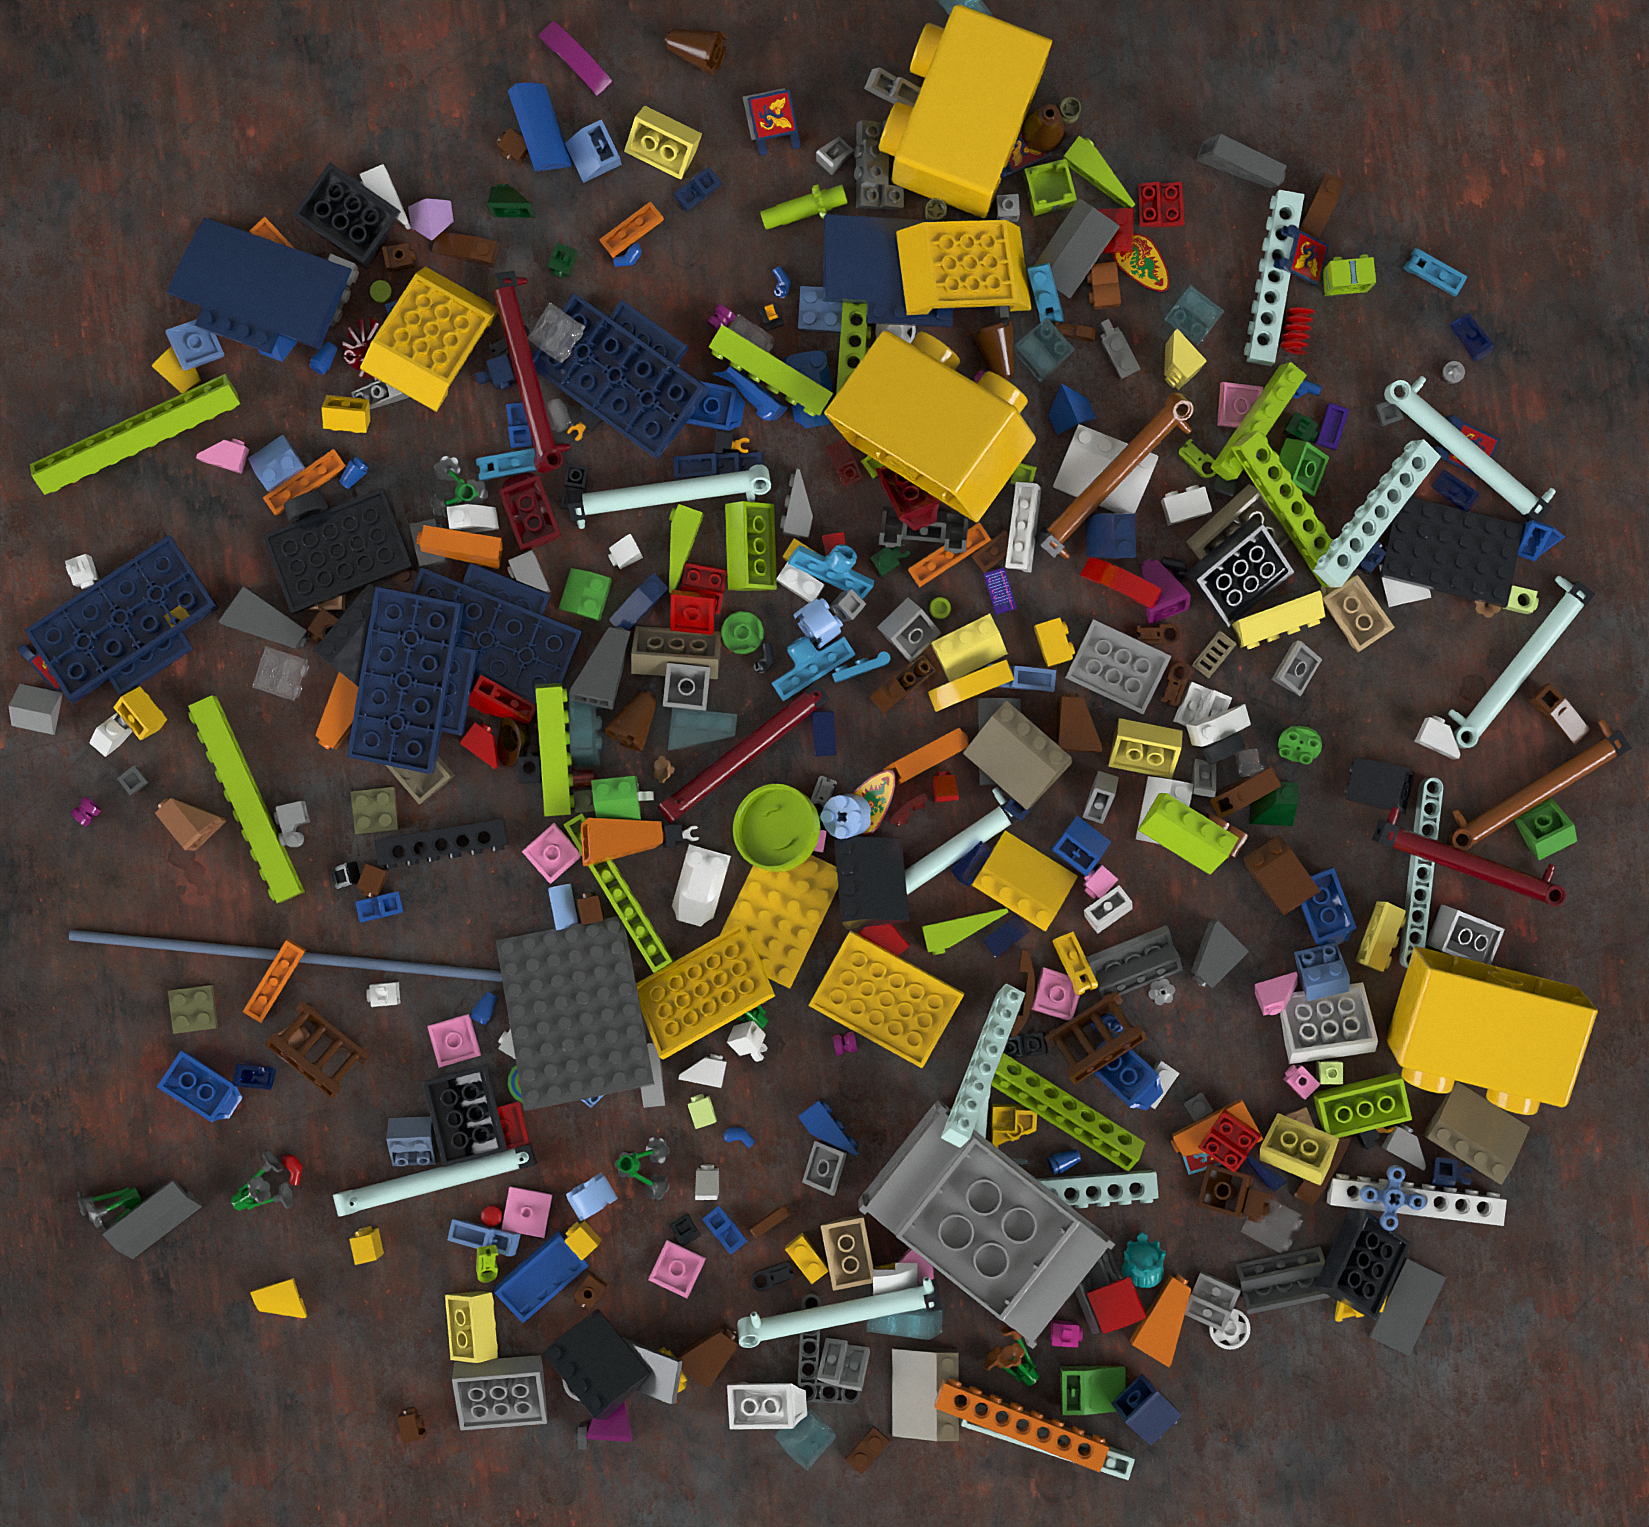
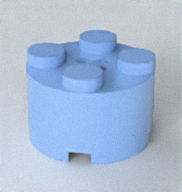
M815 598V600L809 602L794 614L795 619L797 617L800 619V622L797 624L812 643L816 640L819 643L816 647L819 649L840 634V627L843 626L840 619L836 615L832 616L828 609L830 607L823 598L820 600Z
M838 795L827 801L820 818L825 829L832 836L839 839L850 838L863 834L869 828L871 823V807L860 795Z
M601 1172L566 1194L570 1205L580 1221L600 1211L606 1204H611L618 1199L605 1175L603 1176Z

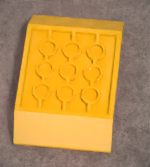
M1007 220L923 222L896 232L907 315H925L932 308L1009 306L1010 311L1031 310L1019 226Z
M425 266L414 275L377 332L360 369L437 412L448 394V387L487 326L490 327L499 314L498 308Z

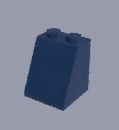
M1091 513L1086 519L1087 557H1136L1135 513Z
M1143 1373L1111 1403L1125 1423L1149 1445L1158 1441L1163 1433L1175 1425L1182 1416L1178 1409Z

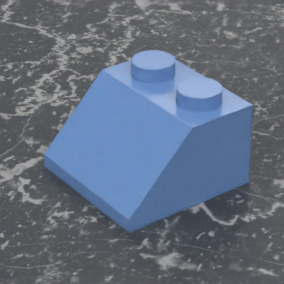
M281 435L248 458L255 474L268 492L273 491L306 468L284 435Z

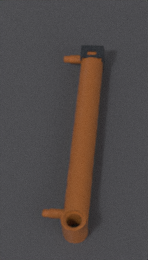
M1181 393L1171 394L1166 400L1165 407L1048 528L1044 526L1034 536L1039 545L1054 558L1059 554L1061 557L1069 559L1070 554L1063 545L1065 540L1176 425L1186 434L1192 431L1184 421L1193 414L1192 403Z
M1604 719L1600 720L1598 723L1605 735L1600 742L1468 823L1458 809L1454 810L1452 814L1460 828L1449 833L1447 837L1448 845L1464 851L1468 850L1475 843L1603 764L1632 749L1621 730L1612 731ZM1459 834L1463 835L1465 839L1462 846H1459L1456 842Z

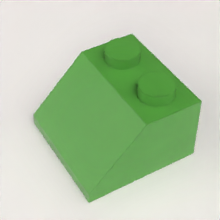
M1286 438L1281 449L1279 461L1289 471L1293 483L1301 489L1302 493L1315 497L1329 456L1306 441Z
M571 568L559 610L600 622L611 587V578Z
M636 776L591 780L596 818L641 820Z
M1552 798L1514 819L1527 847L1538 860L1577 842L1574 824Z

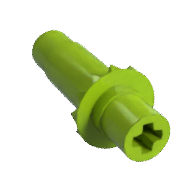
M819 184L814 185L812 188L813 193L760 211L766 230L820 214L824 219V215L828 214L829 210L848 203L843 185L823 190L820 189Z

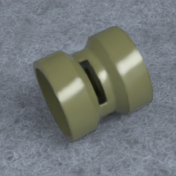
M1067 97L1061 102L1059 111L1063 123L1071 124L1078 119L1081 112V104L1078 99Z
M937 198L931 199L925 208L926 220L944 221L947 212L945 202Z

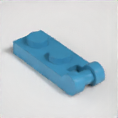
M1414 248L1410 261H1407L1403 268L1407 272L1421 277L1456 297L1467 276L1427 253ZM1419 261L1425 263L1423 268L1417 265Z
M1047 262L1028 267L1027 270L1039 311L1041 325H1049V322L1052 321L1062 322L1064 320L1050 263ZM1053 307L1054 312L1047 314L1046 308Z
M534 448L477 458L476 464L480 468V473L478 474L479 481L538 471L534 466V458L536 456ZM489 464L494 465V471L488 470Z
M881 652L876 659L868 661V658L856 661V666L848 668L847 665L835 668L836 673L832 674L834 682L837 683L886 666L890 661V655L887 652Z

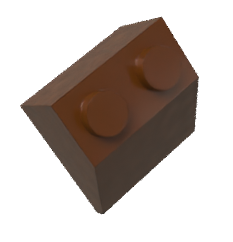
M1207 1164L1197 1206L1245 1219L1246 1215L1243 1214L1248 1191L1249 1188L1253 1189L1256 1176L1237 1171L1234 1173L1230 1169Z

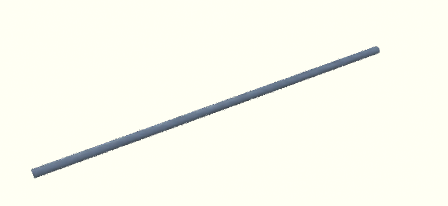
M70 930L69 940L269 960H274L280 951L278 949ZM305 952L299 961L301 963L503 982L501 971L310 952Z

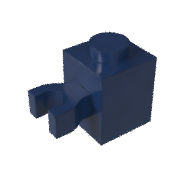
M507 354L487 360L486 363L489 370L475 374L479 385L493 381L495 388H500V390L513 387L512 384L517 383Z
M1378 541L1375 542L1357 566L1364 574L1371 573L1377 564L1381 562L1387 554L1383 550V545Z
M1435 1157L1432 1163L1431 1185L1453 1188L1457 1180L1462 1184L1470 1185L1471 1179L1464 1178L1463 1173H1471L1472 1167L1464 1166L1457 1168L1458 1160Z

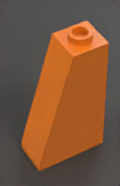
M423 525V530L419 531L417 536V544H420L422 552L494 569H499L503 550L501 538Z
M340 672L315 735L320 739L318 743L328 750L330 747L337 749L351 731L358 693V686Z
M959 727L884 768L883 771L893 770L896 773V786L963 751L969 746V739L966 733L961 731Z
M603 818L586 819L581 823L583 866L656 848L663 843L665 837L662 822Z
M1240 1098L1172 1134L1174 1140L1171 1141V1144L1176 1153L1181 1152L1183 1156L1204 1153L1198 1146L1225 1109L1257 1132L1259 1130L1243 1100ZM1262 1136L1260 1137V1139H1259L1257 1142H1260V1141L1263 1140Z
M1169 1274L1146 1312L1147 1317L1140 1322L1129 1340L1133 1346L1167 1367H1170L1172 1364L1191 1288L1187 1285L1188 1280L1178 1274L1176 1277Z

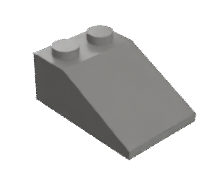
M1441 904L1426 945L1454 956L1491 965L1505 929Z

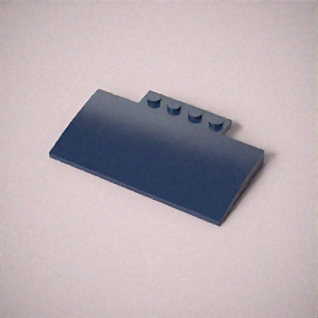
M825 214L823 301L867 304L866 323L951 328L953 326V308H932L925 315H907L896 232L923 222L948 221ZM995 306L958 307V309L992 310Z
M204 217L181 259L167 293L176 299L202 308L195 323V326L202 330L272 354L279 335L320 350L352 269Z
M573 293L532 355L536 372L656 459L660 457L710 390V388L677 366L689 347L622 299L609 317L587 300Z
M168 535L24 631L68 700L75 703L109 680L119 696H123L194 650L183 631L219 607L173 538ZM179 605L189 614V617L178 623L180 621L179 618L174 617L170 612ZM168 614L171 618V620H169V623L164 617V615ZM48 622H51L54 627H51L46 631L44 629V626Z
M472 563L469 564L463 582L424 567L420 568L411 591L412 593H417L419 587H425L423 595L464 602L457 645L478 650L473 681L476 682L478 677L483 675L537 705L535 685L563 684L583 630L544 615L551 597L550 594Z
M379 586L375 587L347 757L433 774L436 769L442 732L463 735L478 654L477 649L457 645L464 602Z

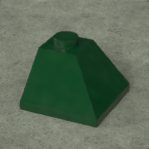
M497 184V187H491L488 209L493 218H536L532 204L513 187H510L508 184Z
M1280 782V787L1250 804L1249 824L1293 826L1298 806L1299 783Z

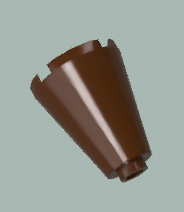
M672 29L666 35L665 44L669 51L706 73L714 75V70H719L723 63L727 48L723 46V39L727 40V36L721 31Z
M1046 104L1037 109L1026 118L1023 124L1022 131L1025 142H1027L1030 148L1041 153L1053 151L1062 143L1065 136V126L1060 111L1052 104Z
M1008 320V325H1004L1002 321L980 327V332L978 333L975 332V329L971 330L972 337L989 370L1006 380L1011 379L1010 374L1014 373L1013 320Z
M644 690V692L639 691L606 726L605 734L613 741L615 738L621 742L620 745L627 749L642 752L657 706L656 696L647 690Z

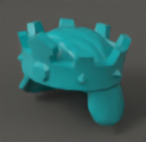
M1140 1232L1137 1235L1138 1241L1133 1243L1130 1240L1127 1243V1250L1124 1251L1125 1262L1122 1264L1121 1272L1124 1278L1130 1276L1135 1286L1151 1288V1286L1159 1284L1163 1278V1260L1165 1259L1166 1252L1159 1248L1160 1242L1156 1239L1153 1243L1146 1241L1148 1240V1235Z

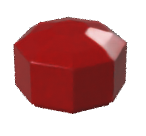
M489 1205L482 1211L481 1220L486 1226L495 1227L502 1221L503 1212L498 1206Z

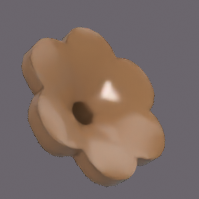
M1475 601L1476 612L1483 614L1486 618L1492 617L1501 610V607Z
M660 756L654 762L655 779H658L659 783H665L670 774L674 773V767L670 764L669 760H666L665 756Z

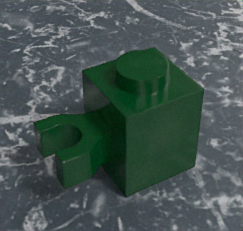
M557 242L547 265L551 275L559 279H563V277L569 279L579 256L577 250Z
M1295 412L1282 434L1291 439L1312 443L1318 434V431L1315 430L1318 423L1312 421L1313 419L1306 415Z
M896 546L892 551L889 547H885L870 557L869 561L880 577L883 578L899 567L898 559L908 557L911 554L909 550L902 554L898 551L899 546Z

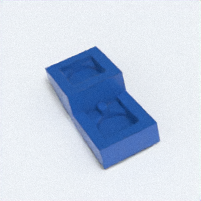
M522 402L507 403L506 409L511 448L532 446V438Z
M399 891L355 902L360 923L403 913Z
M720 1206L716 1207L702 1219L729 1254L732 1255L748 1242L743 1233Z

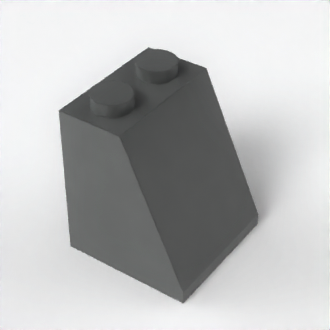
M1212 919L1208 923L1191 972L1194 974L1192 979L1204 988H1213L1249 952L1218 920Z

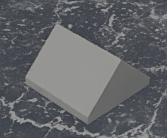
M1299 640L1293 642L1271 680L1301 696L1322 659Z
M19 684L9 704L11 726L55 735L63 693Z
M814 1141L802 1183L834 1196L847 1151Z

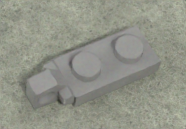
M1109 319L1101 322L1100 327L1104 333L1100 336L1102 339L1101 343L1120 380L1139 371L1140 367L1119 328H1113Z

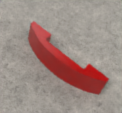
M1089 557L1080 574L1081 577L1098 585L1102 584L1153 609L1163 591L1156 585L1122 568L1094 557Z

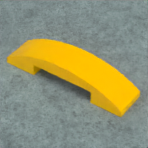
M1004 660L929 691L928 694L937 712L1015 679L1007 660Z

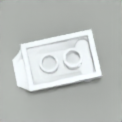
M689 844L672 904L677 920L702 926L705 922L714 918L731 856Z
M738 1382L727 1385L730 1429H793L800 1420L807 1416L806 1391L792 1383Z

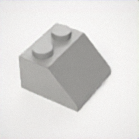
M909 598L900 604L877 627L910 663L941 634L925 612Z
M667 663L663 707L706 711L710 667Z

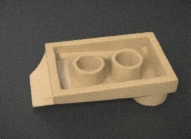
M1358 575L1349 576L1342 587H1321L1324 605L1348 638L1350 646L1357 653L1395 628Z

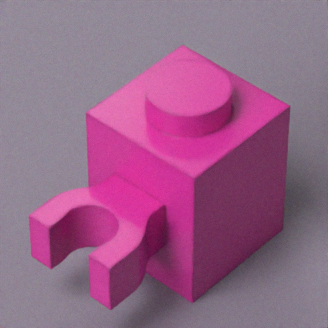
M1051 1320V1345L1078 1347V1341H1082L1083 1328H1079L1078 1322Z

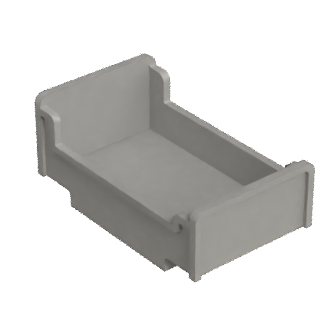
M938 1099L858 1200L859 1210L863 1214L870 1213L882 1225L894 1233L897 1238L997 1318L1024 1337L1026 1344L1033 1349L1037 1345L1036 1338L1106 1249H1112L1115 1244L1106 1233L1084 1218L974 1129L970 1139L961 1148L942 1139L941 1136L951 1109Z

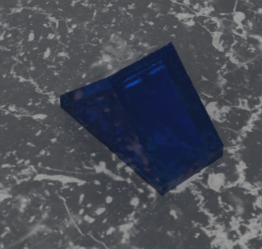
M249 1062L237 1064L233 1086L272 1090L276 1069Z

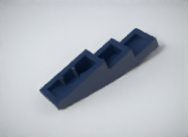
M762 452L743 454L711 453L673 457L675 479L747 471L754 465H763Z

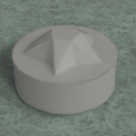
M1457 361L1447 363L1442 369L1443 379L1450 384L1458 383L1465 375L1463 365Z

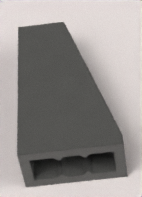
M1222 134L1204 140L1196 158V161L1267 188L1279 186L1286 176L1284 172L1287 165Z
M244 586L218 621L225 626L297 650L301 647L304 648L310 640V637H308L311 633L310 631Z
M609 627L571 687L570 701L613 710L630 643V631L622 627Z

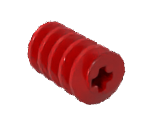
M1294 307L1287 310L1289 317L1285 319L1287 325L1283 329L1285 334L1282 335V340L1284 342L1280 344L1282 350L1295 355L1306 354L1301 348L1308 347V344L1303 342V339H1309L1310 335L1304 332L1311 330V327L1306 325V323L1313 322V319L1308 317V314H1314V310L1305 307Z

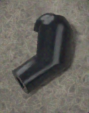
M1163 556L1161 564L1165 568L1172 569L1179 582H1185L1188 578L1185 573L1188 570L1184 562Z
M771 643L761 644L763 656L753 664L755 672L765 673L774 663Z

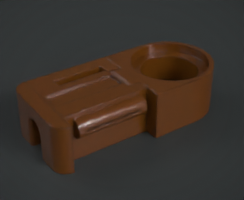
M1055 321L1052 335L1092 342L1095 341L1096 329Z
M1159 624L1158 628L1157 626H1141L1140 628V625L1136 627V639L1148 645L1173 644L1180 638V630L1173 624ZM1167 628H1171L1176 632L1174 640H1167L1164 637V631Z
M1179 662L1171 667L1167 678L1170 682L1166 686L1164 698L1160 697L1163 703L1174 707L1180 705L1190 678V669L1185 663ZM1178 667H1183L1187 671L1186 676L1182 679L1174 676V671Z
M783 1204L750 1227L749 1230L754 1238L757 1239L784 1220L791 1212Z

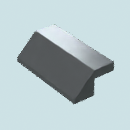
M1079 198L1034 265L1049 262L1056 289L1068 298H1071L1120 226Z
M1167 925L1086 957L1097 980V988L1102 999L1109 993L1117 991L1119 995H1122L1183 970L1180 956L1173 945Z
M172 1179L103 1231L102 1235L116 1251L134 1259L203 1205L189 1189L185 1192Z
M1321 1247L1235 1264L1247 1314L1329 1298V1295L1314 1286L1325 1263Z
M1109 1248L1106 1249L1074 1290L1092 1334L1100 1333L1102 1330L1087 1292L1122 1279Z

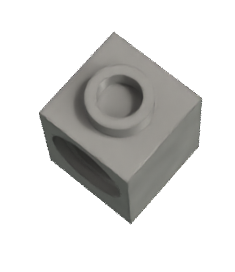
M1018 194L997 195L995 200L996 220L1018 222L1020 216Z
M850 589L841 592L829 607L842 622L853 620L866 603Z

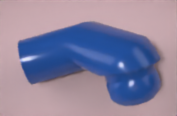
M1303 380L1292 397L1298 399L1307 392L1318 396L1322 386Z

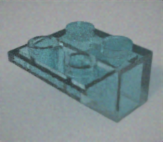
M1190 285L1165 317L1164 321L1178 329L1196 345H1199L1221 317L1224 310Z
M1048 318L1044 319L1014 345L1015 354L1040 382L1056 370L1075 351Z
M807 1407V1416L800 1420L793 1429H780L774 1437L786 1452L807 1471L836 1438V1432Z

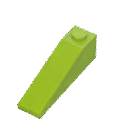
M1078 136L1063 157V159H1067L1068 167L1123 208H1133L1135 203L1099 151L1094 147V143L1086 137Z
M678 504L677 509H672L669 520L672 521L669 575L670 594L672 590H677L685 563L688 560L704 516L702 512Z
M1003 908L922 926L927 952H932L933 955L945 953V948H950L1007 914L1008 909Z

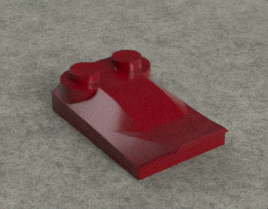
M884 465L875 469L881 486L885 490L900 521L914 531L937 521V511L940 503L936 497Z
M528 472L505 480L502 489L498 491L520 550L534 549L561 537L559 526L540 476Z

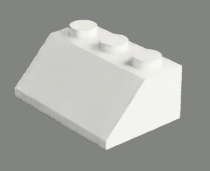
M1148 776L1138 828L1158 793H1168L1189 807L1194 784ZM1137 829L1136 840L1159 844Z

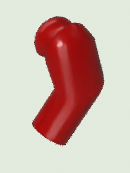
M285 1154L281 1158V1163L291 1172L288 1184L298 1186L303 1169L302 1164L296 1156Z

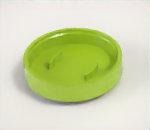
M769 784L752 791L741 802L733 822V837L740 854L750 864L770 872L788 871L805 862L814 851L820 834L819 815L812 801L802 792L784 784Z

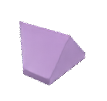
M426 198L408 206L411 228L430 240H433L451 223H454L452 205L449 200Z

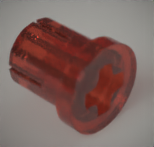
M573 768V790H578L580 787H592L591 780H595L594 769L577 770Z

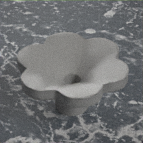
M1162 978L1150 984L1151 989L1148 992V996L1154 999L1157 1005L1172 1002L1175 987L1169 984L1167 979Z

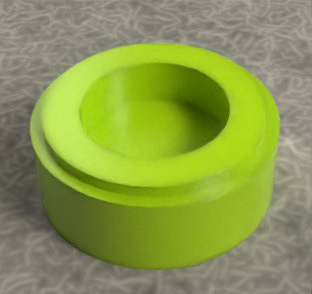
M376 281L370 288L372 298L378 303L388 302L392 297V288L386 281Z
M942 597L932 600L929 606L930 614L936 619L946 618L951 611L949 601Z

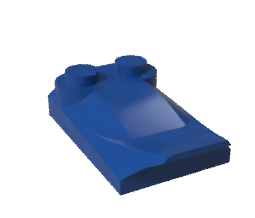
M825 350L793 354L783 358L784 363L833 392ZM832 395L820 416L816 414L813 417L803 411L805 407L800 403H797L796 406L791 403L794 421L801 424L805 429L829 425L831 421L824 414V411L834 399V395Z
M729 366L724 372L713 373L734 383L742 395L758 410L756 414L765 421H776L788 408V406L748 377L743 371H738Z
M701 382L710 390L686 424L724 431L740 427L745 401L738 394L737 388Z
M1331 867L1309 874L1320 892L1302 903L1301 908L1315 943L1323 946L1348 941L1352 931L1356 929V925L1335 869Z
M1114 1032L1111 1033L1114 1038L1118 1037ZM1104 1040V1041L1096 1048V1050H1098V1049L1102 1048L1103 1046H1105V1045H1106V1041ZM1132 1049L1093 1073L1130 1108H1139L1146 1111L1163 1094L1160 1075Z
M184 1050L180 1051L157 1088L210 1122L219 1119H229L243 1098L236 1084L199 1061L193 1054L187 1053Z

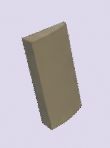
M439 756L437 757L436 769L433 774L386 765L419 805L455 776Z

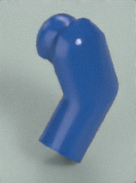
M632 243L625 255L615 256L613 258L614 267L634 265L641 256L642 250L640 245Z
M778 266L772 270V273L778 280L776 288H774V295L778 298H784L789 292L791 280L783 268Z
M1105 1014L1100 1017L1106 1027L1114 1030V1032L1123 1030L1115 1016ZM1091 1022L1090 1025L1096 1033L1098 1029L1095 1026V1024Z
M729 1127L723 1133V1139L726 1142L741 1140L747 1148L756 1142L743 1127Z

